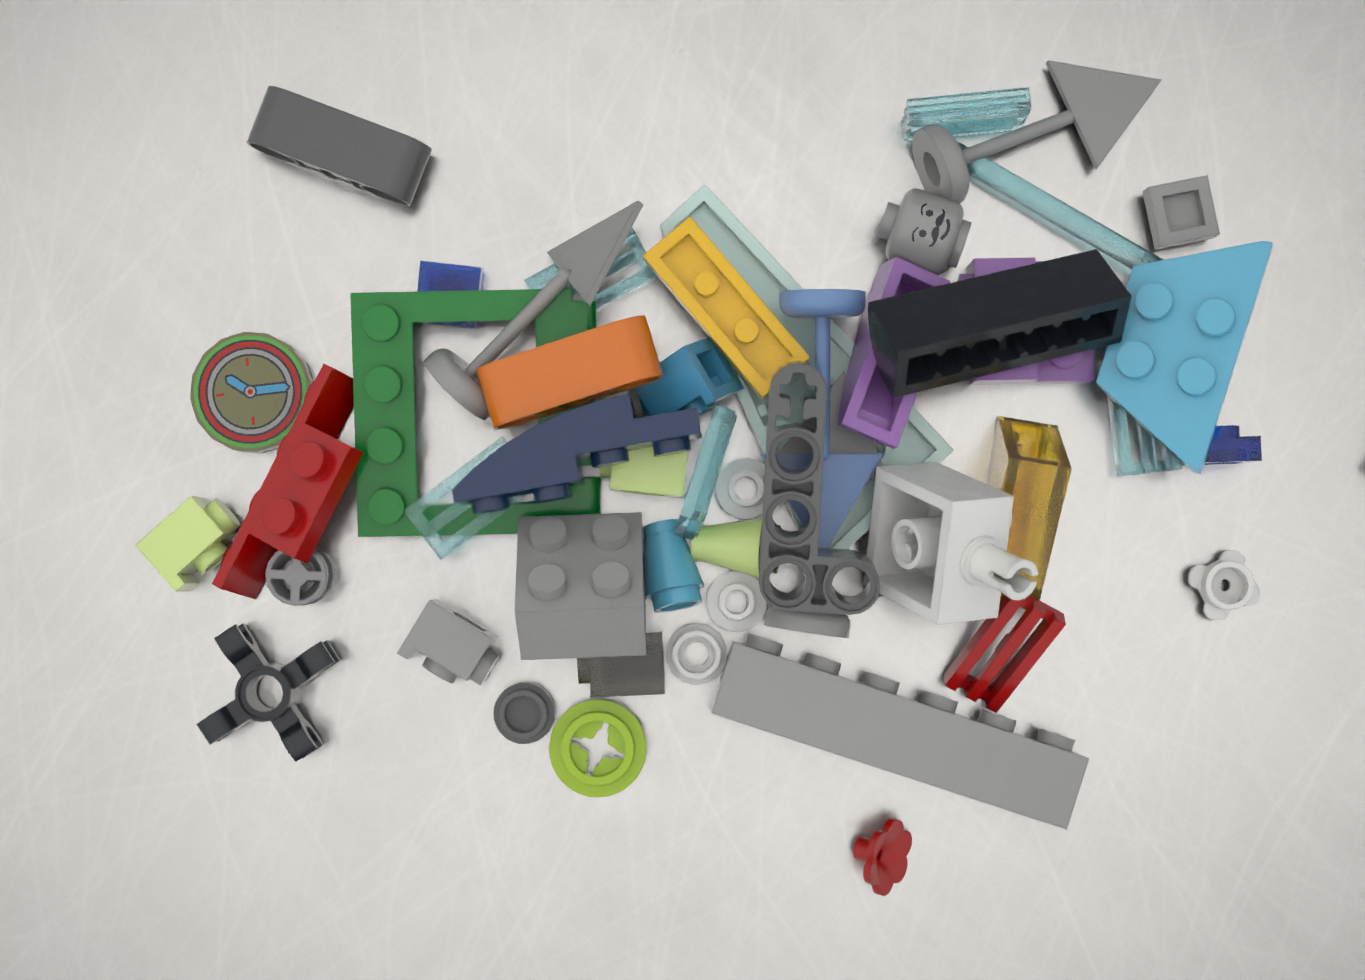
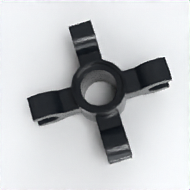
M244 623L239 626L235 624L214 639L219 648L235 666L241 677L236 684L235 699L196 724L208 743L211 745L216 741L219 742L250 720L258 722L271 721L279 733L283 745L295 762L323 746L320 737L303 717L297 706L302 698L303 685L341 661L329 641H320L285 665L282 663L269 664L256 640ZM264 675L274 677L282 687V700L275 709L264 706L257 697V684Z

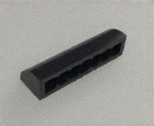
M1098 249L868 302L869 333L881 377L892 398L1120 343L1132 296Z

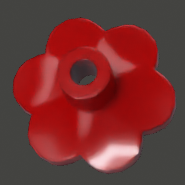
M895 818L888 819L882 830L875 831L871 838L859 837L853 848L854 858L865 862L863 870L864 881L872 885V890L875 894L881 896L888 895L893 884L901 882L904 878L908 866L906 856L912 845L911 833L904 830L901 820Z

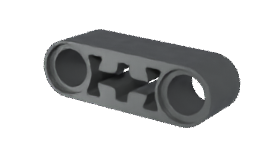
M268 86L246 142L252 148L271 157L408 207L411 206L432 152L428 145L408 135L275 86Z

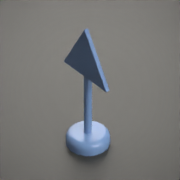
M849 289L786 290L779 292V305L783 314L793 318L815 319V367L820 371L826 382L827 404L818 548H829L883 453L830 454V319L850 318L862 314L866 306V292ZM760 454L765 462L766 454ZM776 454V457L784 467L795 470L806 466L811 460L812 454ZM788 500L800 524L804 527L809 518L807 508L798 501Z

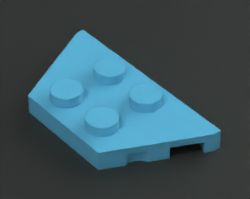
M1253 242L1135 265L1132 268L1126 287L1132 298L1122 340L1120 343L1107 346L1096 383L1116 404L1122 406L1132 415L1137 423L1148 433L1157 438L1174 453L1191 472L1202 473L1272 253V242Z

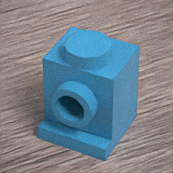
M709 337L678 349L660 362L664 375L662 378L635 388L646 416L697 408L698 416L713 408L715 406L714 402L732 396L744 389L725 355Z

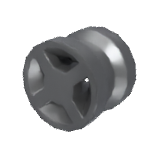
M317 547L309 562L305 563V565L303 561L294 559L278 550L269 560L265 576L267 587L276 599L284 604L298 606L314 604L325 598L333 588L335 570L328 554Z

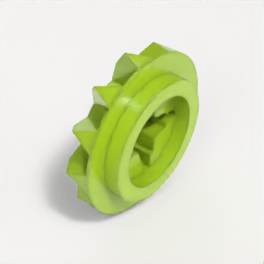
M588 699L566 710L556 722L549 741L550 761L558 778L574 792L588 797L611 796L630 786L640 774L646 758V736L636 716L622 705L610 700ZM605 722L609 724L606 732L609 734L607 744L616 748V752L624 754V757L621 758L616 755L613 758L603 756L599 764L595 765L593 773L587 771L590 764L587 761L589 751L581 747V743L572 741L573 737L581 740L583 737L593 739L597 731H601Z

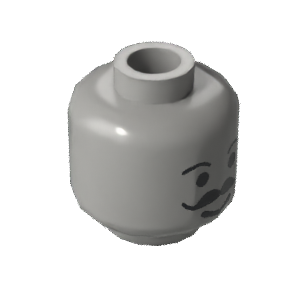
M913 188L905 193L900 205L888 201L877 237L888 240L886 245V257L888 260L897 256L929 272L940 275L947 266L957 267L972 222L963 220L964 210L959 202Z

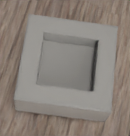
M1208 175L1150 186L1143 191L1155 250L1213 239L1220 235Z

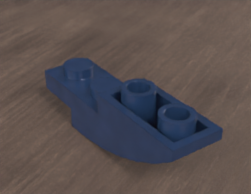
M630 394L596 401L561 413L510 440L475 466L452 489L454 503L463 506L471 504L473 514H484L509 509V497L533 493L535 503H546L571 498L570 487L585 484L581 465L582 459L591 458L592 468H599L629 462L628 451L653 447L654 457L691 451L690 440L702 438L697 408L636 418L633 400Z

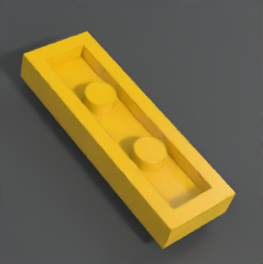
M691 216L643 255V260L761 399L769 394L772 376L779 367L787 362L799 360L807 362L810 359L809 355Z

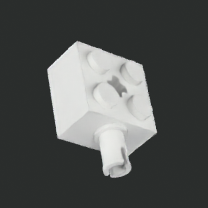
M937 462L877 466L867 557L871 559L876 567L880 583L879 593L936 625L998 618L1001 592L1012 600L1019 601L1028 597L1035 589L1037 581L1021 575L1019 570L1031 576H1037L1038 569L1032 561L1007 552L1014 496ZM864 573L863 584L867 586L868 576Z

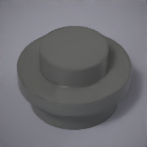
M528 682L517 683L505 689L497 698L494 706V721L497 729L506 739L518 744H530L543 738L551 729L555 718L554 703L550 695L542 687Z

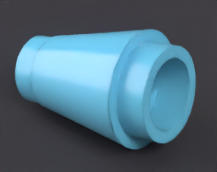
M668 519L645 525L643 527L645 536V598L652 600L654 612H671L700 604L702 599L699 589L703 588L705 584L691 556L683 532L680 531L679 521L677 519Z

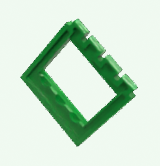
M542 289L350 293L355 448L364 452L356 467L358 537L518 534V517L601 514L600 477L585 476V484L571 486V498L546 503H535V501L509 502V509L491 513L473 514L471 504L465 506L457 503L418 504L413 323L512 321ZM563 289L534 319L536 347L596 328L597 301H593L591 306L585 301H573V289ZM575 407L538 419V424L561 413L573 410ZM591 458L582 459L581 465L592 466Z

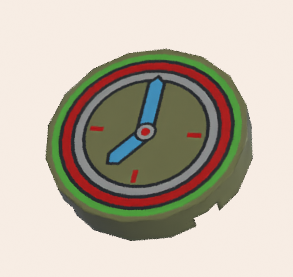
M241 332L219 340L202 355L192 374L190 400L197 422L213 440L232 450L263 453L278 448L282 439L289 433L304 403L306 391L313 380L308 364L289 344L266 333Z

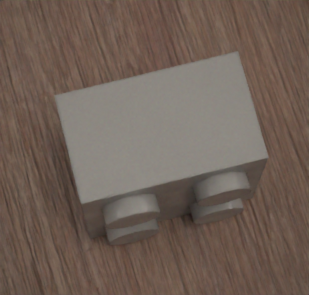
M642 512L518 517L515 619L521 660L647 655Z

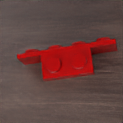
M323 364L315 381L311 383L306 391L304 403L289 433L280 442L277 456L261 488L251 499L249 511L233 543L226 549L222 557L221 566L212 582L214 586L225 591L256 599L266 580L267 564L275 552L279 550L294 559L305 563L309 562L364 453L337 439L354 406L353 378Z

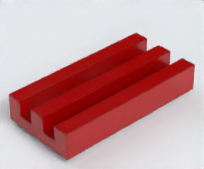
M1004 595L1000 600L998 618L986 619L945 672V686L953 691H956L958 687L965 690L966 698L974 702L980 698L985 701L987 709L997 713L1066 625L1064 613L1031 595L1019 601L1012 600ZM1019 607L1025 609V613L1012 630L999 642L995 652L975 677L970 675V671ZM1042 618L1043 620L1041 621V623L1037 626V628L1030 635L1027 641L1023 644L1020 650L1016 653V655L1006 666L1003 672L999 675L996 681L992 684V686H990V683L994 680V678L997 676L1000 670L1004 667V665L1011 658L1014 652L1018 649V647L1021 645L1024 639L1028 636L1031 630Z

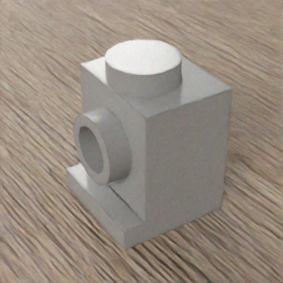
M437 599L428 601L397 654L407 660L416 657L418 653L426 656V659L422 666L449 683L454 684L459 676L466 681L472 680L480 686L486 680L500 654L491 649L498 638L497 635Z

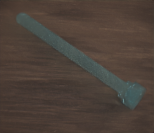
M958 142L962 150L968 148L964 144ZM986 157L967 164L970 177L1130 269L1135 265L1164 260Z

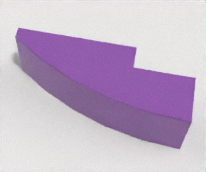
M897 256L879 265L848 365L841 398L839 426L892 449L898 447L918 392L892 398L879 372L872 349L868 324V302L950 283L949 280Z

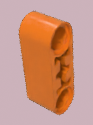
M645 315L614 321L487 363L476 369L494 430L510 428L651 383L664 376Z

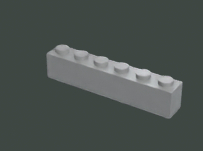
M750 633L745 644L732 640L726 664L710 708L711 714L1067 830L1089 761L1088 757L1072 751L1075 743L1074 739L1041 728L1036 739L1014 732L1016 720L981 709L978 720L955 713L958 701L924 690L920 701L897 694L900 685L897 681L865 671L862 682L838 675L842 665L839 662L807 652L804 663L780 656L783 644Z

